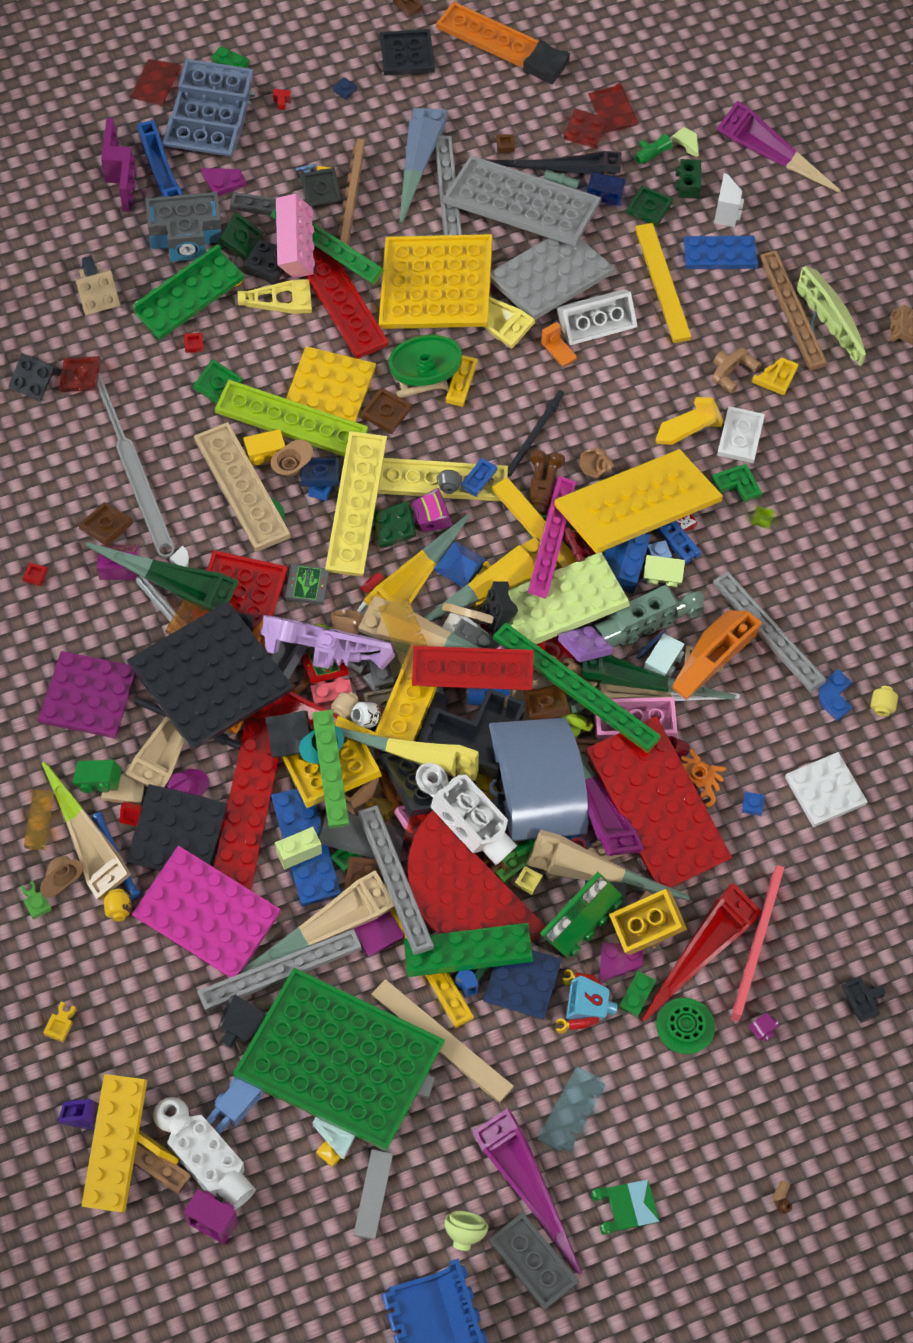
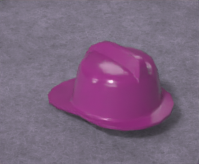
M189 769L173 774L165 788L201 796L209 788V779L203 771Z

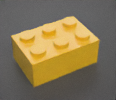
M667 889L609 914L624 952L630 955L687 930L672 892Z

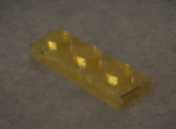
M33 790L24 842L25 849H46L54 791Z

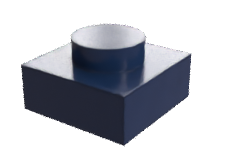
M345 77L333 86V92L345 100L357 90V85Z

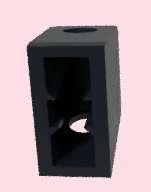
M236 994L230 996L218 1025V1029L225 1033L220 1044L231 1049L236 1040L242 1044L247 1042L260 1027L267 1014Z

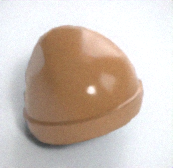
M355 610L333 611L331 613L333 629L359 634L358 627L364 615Z

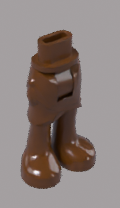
M533 450L530 453V461L534 465V477L531 478L529 500L530 504L540 515H545L546 509L549 508L552 500L557 470L564 465L565 456L560 453H551L549 455L546 480H542L547 455L541 450Z

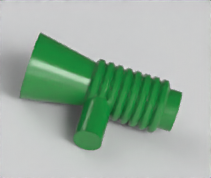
M662 134L651 144L641 140L639 146L643 149L637 152L635 160L639 165L646 164L660 153L672 149L673 143L670 137Z

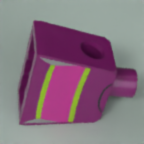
M439 488L412 502L415 513H412L414 525L419 523L423 532L453 526Z

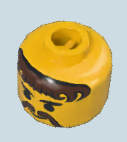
M111 890L104 897V911L108 918H112L113 921H123L126 916L131 914L130 895L124 892V890Z

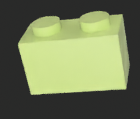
M647 555L643 581H647L649 585L664 583L670 588H677V585L681 586L685 560Z
M313 827L275 842L276 853L284 869L322 854L321 842Z

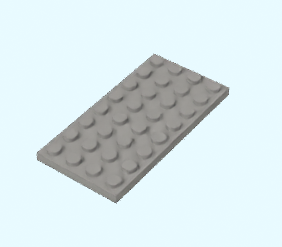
M472 155L443 199L445 204L572 246H576L601 202V197Z

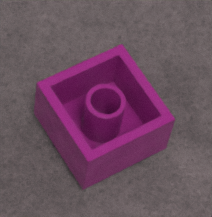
M197 1189L183 1212L186 1223L225 1245L238 1223L236 1211L234 1210L235 1207L227 1201L221 1203L216 1200V1196L207 1190L202 1192Z

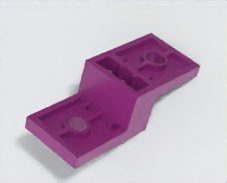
M106 118L101 157L105 183H120L119 191L122 211L130 212V206L134 204V194H132V191H135L136 188L134 177H137V166H134L136 157L135 154H132L131 147H119L118 128L114 126V119Z

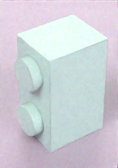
M663 634L645 662L644 669L671 678L676 669L674 667L676 662L680 663L685 655V652H683L684 643Z

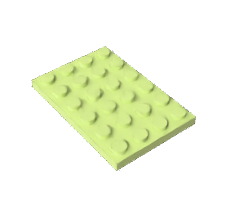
M602 552L587 557L582 562H575L554 571L546 599L527 593L530 581L508 590L510 599L518 608L517 614L511 619L509 625L535 644L630 606L628 598Z

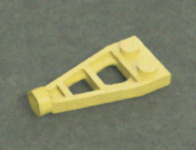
M290 280L250 291H238V306L246 305V307L291 314L312 313L309 280ZM290 291L292 293V302L288 304L278 302L276 295L280 292ZM271 294L273 301L270 303L260 302L258 296Z

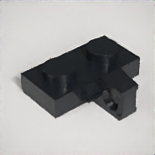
M861 976L841 985L860 1024L879 1016L880 1012L876 1004L879 1003L878 999L885 996L886 991L883 985L871 989L870 986L866 987Z

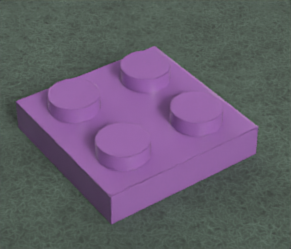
M592 626L560 633L558 641L579 662L611 655L613 647Z

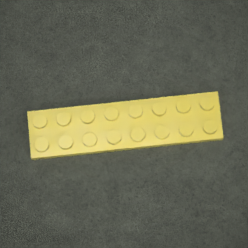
M349 431L325 570L331 573L364 577L387 436Z
M384 458L378 494L424 496L432 490L439 488L436 478L441 471L455 470L462 476L463 482L476 464ZM496 465L497 472L477 497L461 489V484L458 490L452 494H446L442 490L440 492L443 498L501 501L492 491V487L507 478L508 466Z

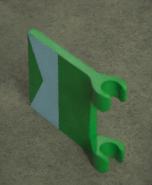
M648 1180L608 1188H596L591 1193L593 1201L608 1198L614 1222L602 1224L600 1227L602 1235L660 1222Z

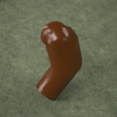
M306 672L302 674L297 685L291 682L294 687L293 693L298 695L307 688L309 679Z

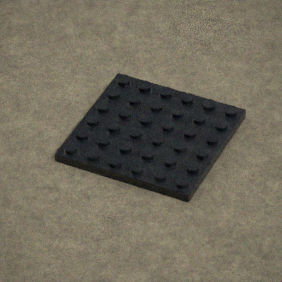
M229 601L127 659L129 666L192 751L294 690L293 685Z

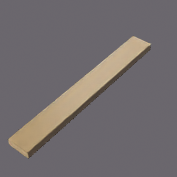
M386 979L371 994L372 998L394 1016L445 1039L439 1054L499 1104L514 1087L511 1083Z

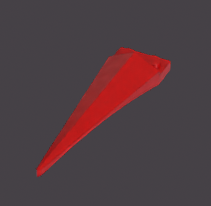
M731 883L722 895L715 900L644 1013L641 1021H646L690 978L746 931L761 914L762 911L735 883Z

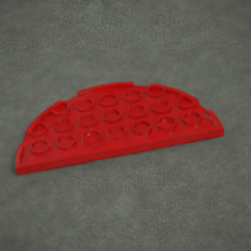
M432 810L414 836L407 865L408 883L422 918L437 934L528 923L530 941L532 942L540 937V933L546 926L475 853L470 851Z

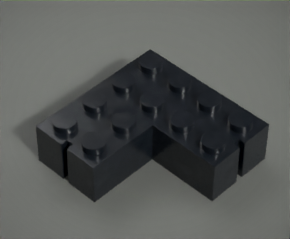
M488 689L475 721L436 708L430 722V727L428 726L422 742L461 745L478 751V773L492 779H497L500 765L495 760L489 724L521 721L525 713L526 702L509 696L507 708H505L506 695Z

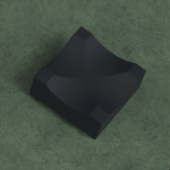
M540 39L533 52L524 60L523 71L553 85L568 65L570 53L557 50Z
M262 239L258 240L243 264L244 274L263 278L273 285L278 284L284 272L277 265V245Z
M493 581L491 588L488 590L486 601L482 605V612L494 617L492 624L487 623L492 636L505 623L509 624L518 612L516 604L509 597L508 581Z
M303 710L265 717L272 757L280 758L300 754V742L311 733L308 712Z

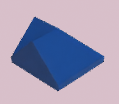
M455 541L435 566L434 571L465 587L479 573L487 559Z

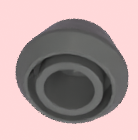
M443 470L436 478L440 490L446 494H452L457 491L462 482V476L455 470Z

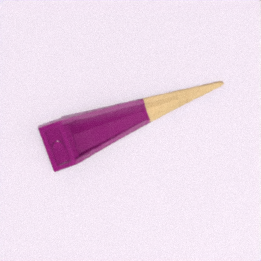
M736 101L718 126L717 131L733 142L831 190L841 193L837 186L793 149L756 113L739 101Z

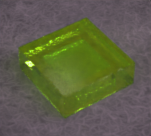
M757 505L751 524L770 529L775 511Z

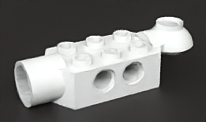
M425 763L418 768L416 782L423 792L433 797L431 808L472 853L483 851L497 865L517 847L505 833L508 819L467 775H458L448 782L447 774L439 765Z
M168 1097L159 1101L153 1112L154 1122L161 1130L171 1132L168 1140L169 1150L179 1158V1162L203 1190L211 1192L216 1197L221 1196L224 1201L229 1202L235 1207L234 1210L246 1203L255 1193L256 1189L243 1175L245 1169L242 1160L202 1115L190 1117L188 1107L181 1099ZM169 1109L176 1111L173 1116L165 1115Z

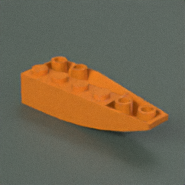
M727 610L703 632L671 688L687 700L756 637L763 622L749 611Z

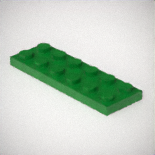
M528 923L430 935L434 949L417 955H413L407 938H404L407 978L533 962Z

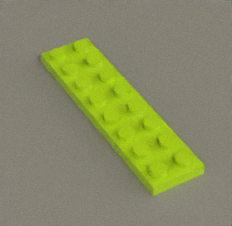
M229 379L215 407V413L267 431L280 429L282 436L294 440H305L311 446L344 457L349 431L367 433L368 426Z

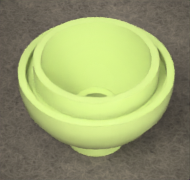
M454 1211L445 1217L444 1226L446 1232L454 1240L453 1247L458 1250H470L471 1245L481 1241L488 1231L489 1226L484 1218L471 1212Z

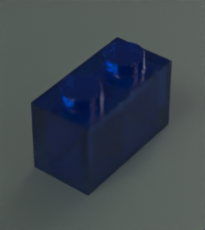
M591 172L587 193L601 197V203L620 206L626 179Z

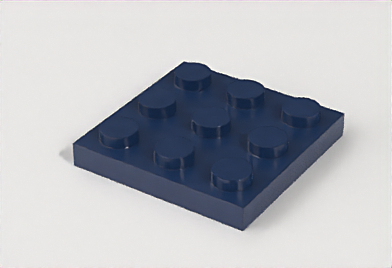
M532 950L533 962L493 967L483 1002L544 1020L562 959Z

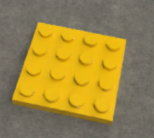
M305 346L286 399L357 422L376 369V363Z
M344 737L343 746L339 750L344 791L346 792L382 775L367 745ZM300 754L282 757L306 808L325 801L320 764L309 763Z

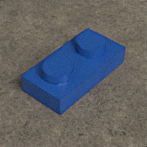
M481 458L461 483V489L477 497L497 472V466Z

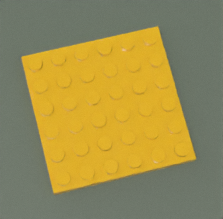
M492 234L385 237L383 263L385 271L382 275L379 327L381 329L488 327Z

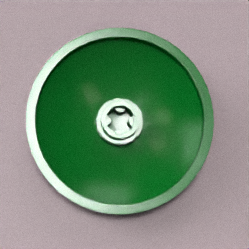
M422 335L399 344L389 356V367L392 376L401 383L412 386H428L440 383L453 376L461 367L463 358L461 348L454 340L441 335Z

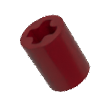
M674 736L668 737L677 755L680 758L682 756L686 757L690 751L689 744Z

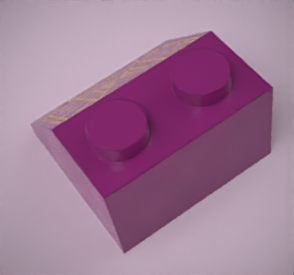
M101 545L137 556L140 554V545H109L108 547ZM98 553L97 572L99 580H136L138 574Z

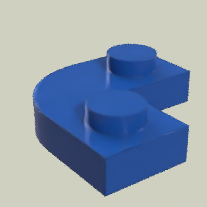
M839 669L826 678V683L820 686L818 692L820 705L837 722L852 709V706L840 695L851 686L852 681Z

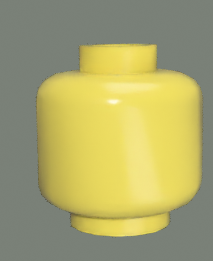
M882 686L874 690L870 706L876 715L887 717L895 712L898 695L893 691V688Z

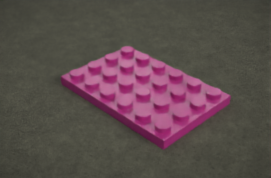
M178 846L132 913V916L231 978L241 974L240 972L246 966L281 913V909Z

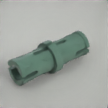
M547 169L543 179L576 190L580 182L579 179L565 176L564 173L559 174Z

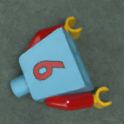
M570 969L564 971V975L570 976V978H562V983L564 985H571L566 1016L569 1022L561 1018L556 1021V1024H564L563 1028L556 1029L559 1034L565 1033L568 1028L570 1030H578L597 1025L607 1014L615 1015L617 1003L608 1001L609 989L604 987L594 975L584 973L573 974Z

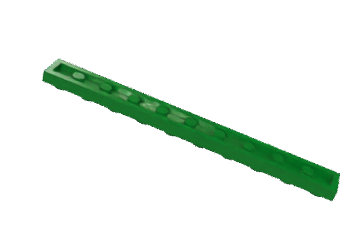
M505 623L493 635V640L505 649L534 650L533 669L645 752L649 753L661 740V735L509 624Z

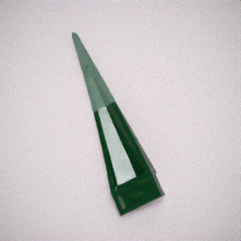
M86 543L88 548L203 610L211 611L227 601L230 603L239 582L222 573L166 563Z
M613 655L582 662V678L599 680L601 684L677 693L671 688L676 679L649 671ZM700 687L693 694L735 700L736 696L705 687Z

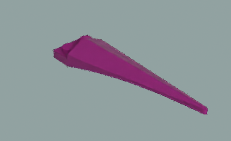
M507 1108L472 1132L483 1152L532 1211L578 1274H582V1270L523 1129L520 1128L511 1110Z

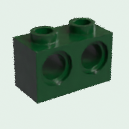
M680 159V164L676 166L675 176L678 177L675 184V190H678V198L699 199L701 193V160Z

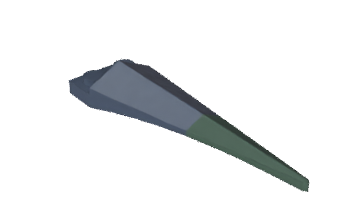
M413 108L408 129L400 212L401 225L404 223L426 165L445 129L448 116L447 110Z

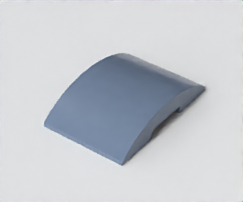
M185 59L178 85V95L173 113L169 117L162 146L231 157L237 147L244 125L252 86L253 69Z
M565 718L490 723L489 728L496 763H499L506 798L503 804L505 815L508 819L509 836L512 841L537 839L540 830L559 834L563 837L586 835L588 832L586 782L579 749Z

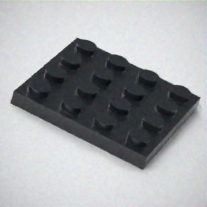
M390 753L381 754L380 761L409 815L415 816L431 813L433 810L431 808L433 797L423 792L416 782V772L421 765ZM447 775L448 782H450L454 777Z
M149 784L126 862L161 872L173 852L180 846L211 866L228 804Z

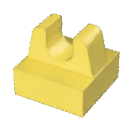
M524 866L515 882V886L533 895L543 875Z

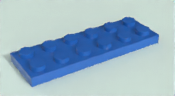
M297 788L271 795L282 839L311 827L314 828L318 838H320L322 825L317 807L314 805L306 808ZM321 844L322 854L291 867L301 907L334 899L341 894L329 849L326 845Z

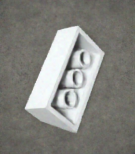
M625 289L556 307L559 323L568 345H574L637 327L631 292Z

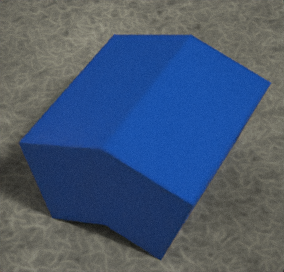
M470 970L459 971L456 976L455 985L463 990L465 998L478 994V982L475 974Z

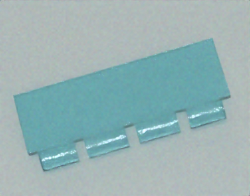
M576 1067L537 1139L538 1141L559 1152L562 1149L568 1152L571 1151L577 1138L570 1133L580 1134L587 1121L586 1118L580 1115L589 1117L597 1102L590 1096L599 1099L605 1087V1084L599 1081L600 1077Z

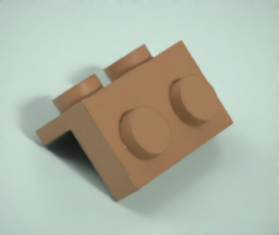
M904 304L895 309L891 314L889 340L894 342L900 338L913 345V309Z

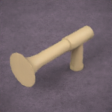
M445 380L433 385L408 388L407 384L400 382L401 390L396 391L398 397L404 398L434 389H445L448 391V385Z

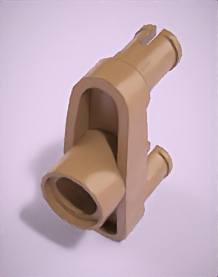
M740 348L730 355L722 350L713 361V364L718 368L711 381L722 386L732 394L737 389L738 384L727 375L739 364H744L755 373L761 367V363L753 358L745 348Z

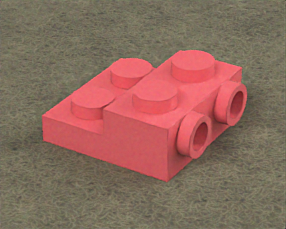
M343 677L336 678L331 683L321 681L311 686L313 703L326 710H331V705L340 693L352 692L350 679L345 680Z

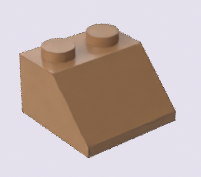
M379 778L345 792L348 814L358 816L359 810L366 809L383 792Z

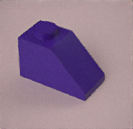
M91 1099L63 1102L58 1123L95 1130L99 1103Z

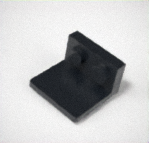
M21 353L8 387L37 401H42L52 375L60 376L62 369L31 355Z

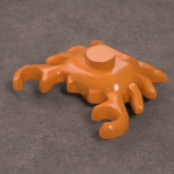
M690 749V755L693 759L682 756L681 760L685 762L682 764L693 785L697 789H705L701 793L700 798H710L711 801L705 804L706 808H710L716 801L711 786L714 787L716 792H719L720 787L716 780L719 782L724 781L716 772H724L726 768L706 764L701 761V758L693 749Z

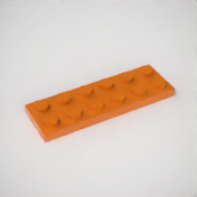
M454 1L436 23L437 29L523 68L524 60L533 52L539 42Z

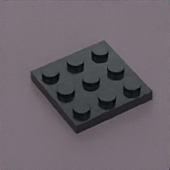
M430 29L379 32L384 76L435 73Z

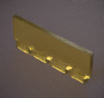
M398 599L378 607V610L406 679L409 680L412 679L413 646H427L423 634L414 635L420 632L421 628L416 616L407 617L414 613L409 600L401 602Z

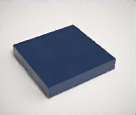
M311 458L301 468V487H339V458Z

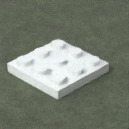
M839 752L785 775L786 781L813 828L867 804L866 798Z

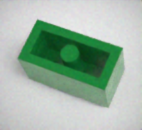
M114 760L77 761L73 784L83 793L115 791L119 787L122 768Z

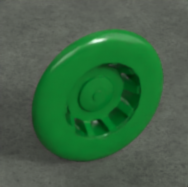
M691 998L674 999L663 1006L657 1017L656 1027L661 1041L669 1049L677 1053L693 1054L700 1052L710 1044L714 1037V1018L709 1009L697 1000Z

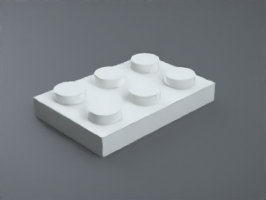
M729 406L717 456L754 464L765 414Z

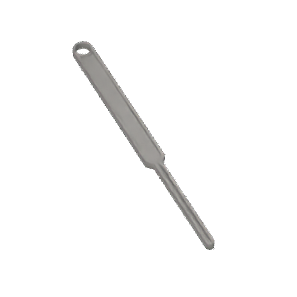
M93 370V378L118 439L116 449L157 554L161 559L167 560L175 553L174 545L133 442L125 438L99 370ZM163 547H170L172 549L171 553L167 555L160 553V550Z

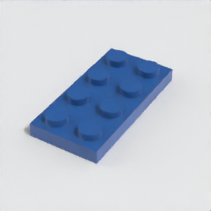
M684 236L686 269H757L755 236Z

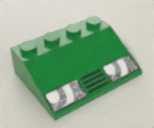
M597 872L540 934L568 959L570 956L574 957L581 950L580 946L584 941L588 942L593 938L599 925L602 927L607 923L609 914L613 910L617 911L621 908L625 897Z

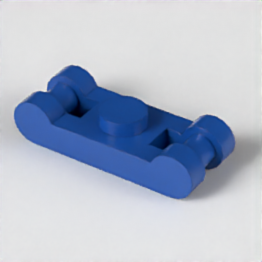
M676 521L656 529L658 535L666 540L679 556V559L685 560V565L692 558L701 556L699 548ZM686 548H688V549L690 550V551L687 552V553L684 551V549H686Z

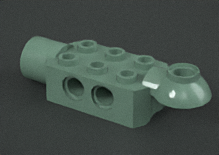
M664 585L630 601L629 607L610 614L605 621L594 625L593 628L612 647L618 644H632L644 635L649 636L659 628L670 626L675 619L688 615L690 618H694L704 611V594L701 591L689 592L681 597L678 602L669 587Z

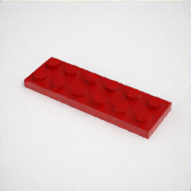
M413 646L412 686L532 691L534 650Z

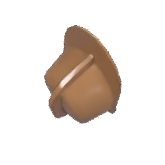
M295 440L273 455L271 459L272 469L282 476L292 477L297 475L301 468L312 458L313 448L311 444L305 440Z
M59 856L49 863L46 876L41 883V894L44 897H53L80 877L83 871V864L79 860L70 859L68 856Z

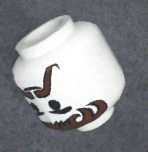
M359 702L352 709L351 718L360 727L374 728L380 722L381 711L376 703Z

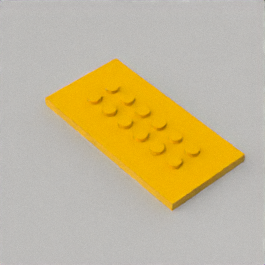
M678 449L557 498L554 505L597 554L722 501L723 495L688 457Z

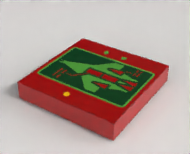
M314 652L304 654L301 658L310 684L349 675L348 668L344 663H341L340 666L334 663L329 669L313 666Z

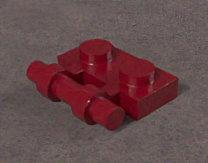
M571 528L564 530L565 540L570 544L572 548L571 553L577 559V562H582L585 558L596 554L576 530L573 532Z

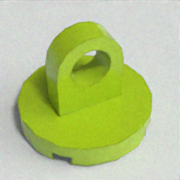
M570 712V715L559 717L567 720L575 738L578 737L581 729L592 731L594 727L592 721L587 723L586 717L578 713L572 714Z

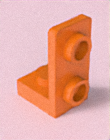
M555 322L542 330L541 344L562 367H565L575 361L577 356L560 338L561 326L558 322Z

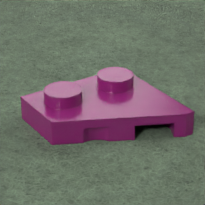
M201 169V174L210 191L217 192L218 196L247 186V181L240 169Z

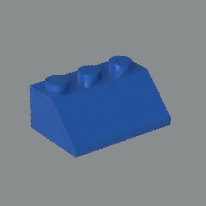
M642 534L611 547L605 552L604 558L622 590L634 594L651 535Z

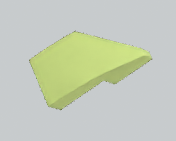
M683 127L672 136L673 142L686 147L687 153L696 157L699 156L696 133Z

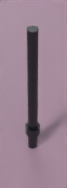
M558 390L554 398L550 399L546 405L547 409L508 466V477L512 476L551 414L558 409L559 402L565 395L564 391Z
M138 696L134 699V704L166 717L158 705ZM224 732L213 738L217 740V743L223 746L228 745L237 750H240L242 744L230 738Z

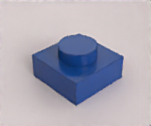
M310 487L308 496L326 501L332 493L333 487Z
M745 791L741 813L762 816L765 795Z

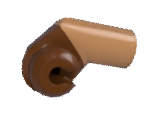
M780 1181L773 1195L775 1206L782 1214L789 1213L792 1210V1204L786 1198L790 1185L785 1181Z

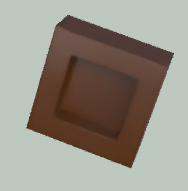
M496 134L497 153L515 152L514 134Z

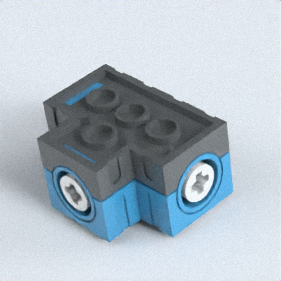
M217 192L145 198L151 249L169 248L171 262L194 260L206 253L205 244L221 243L218 241L222 231Z

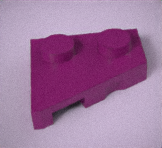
M602 942L599 981L604 983L610 978L620 977L629 971L633 972L641 969L643 950L630 955L624 952L622 944Z

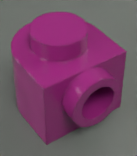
M766 1013L755 1020L749 1028L759 1041L764 1040L767 1042L775 1036L774 1032L779 1027V1023L773 1016L770 1017Z

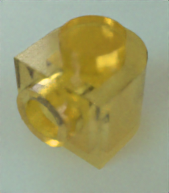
M371 798L367 801L365 809L377 805L383 821L387 822L394 814V809L392 808L394 803L386 798Z

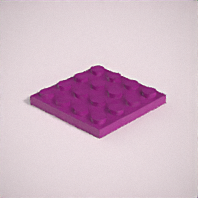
M61 651L38 721L46 725L116 739L136 674L128 664Z

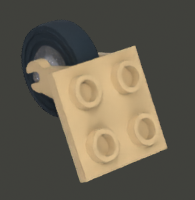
M91 256L83 257V269L79 270L80 278L75 279L85 315L120 306L111 270L103 272L100 264L95 265Z

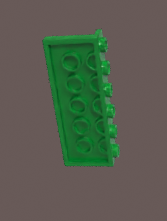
M217 244L208 249L202 256L194 259L191 264L180 269L173 277L166 279L159 287L152 289L145 297L137 300L132 307L135 316L160 341L243 281L245 276L222 252L221 246Z

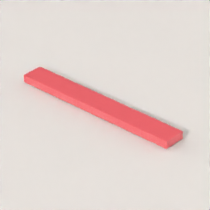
M779 865L775 867L731 1014V1020L736 1022L742 1016L785 868Z

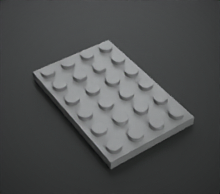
M548 238L492 270L490 282L517 307L536 320L614 274L615 268L581 238L576 246Z

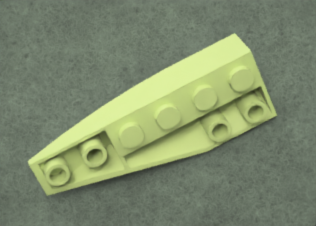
M803 267L797 286L798 294L806 300L810 309L817 312L820 321L824 322L829 328L830 333L839 340L840 345L848 351L852 360L856 361L859 366L863 365L866 355L865 349L848 309L816 269Z

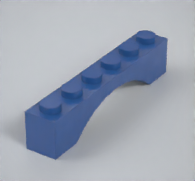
M154 120L137 124L138 137L161 197L183 195L169 167Z

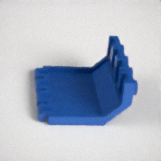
M459 1258L451 1260L449 1267L436 1274L389 1287V1292L381 1295L385 1310H395L387 1314L391 1331H401L400 1334L393 1336L395 1343H488L484 1329L480 1330L479 1328L480 1314L478 1308H473L471 1300L474 1299V1294L471 1286L466 1285L467 1271L464 1264L460 1265Z

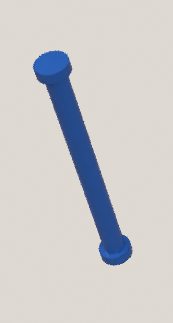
M103 812L95 813L91 817L93 822H96L98 828L119 853L103 819ZM131 876L124 880L130 899H138L141 893L136 889Z

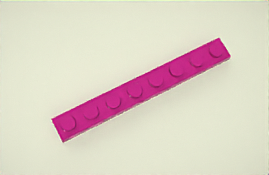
M558 476L527 592L546 599L550 589L567 519L554 505L555 499L574 492L576 486L575 481L562 476Z

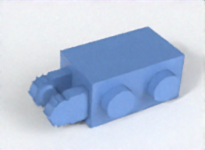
M234 1078L229 1084L230 1088L226 1093H221L216 1098L215 1109L207 1117V1122L210 1125L213 1124L219 1115L224 1118L216 1127L215 1131L218 1134H221L229 1124L236 1127L263 1096V1091Z

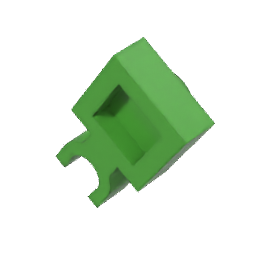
M32 880L30 881L31 890H25L23 885L20 887L23 894L28 897L23 901L34 920L52 911L46 897L41 894V891L36 893V886Z

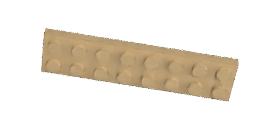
M224 423L194 435L198 448L255 552L291 538L289 530L229 423Z

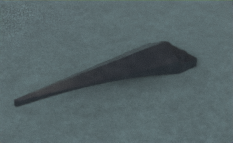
M600 151L570 157L536 160H484L507 167L547 169L549 171L602 176V172L608 174L620 173L622 152Z

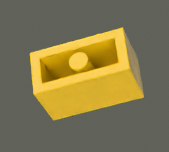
M280 429L243 437L246 455L252 465H261L271 461L273 455L285 447Z

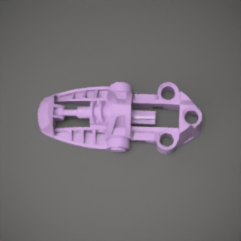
M264 615L261 635L265 636L267 652L278 653L281 641L315 647L313 666L329 669L334 663H337L338 666L344 663L348 667L349 662L372 660L383 670L396 656L393 642L336 629L326 630L327 628L280 617ZM380 651L379 653H374L372 655H363L360 653Z

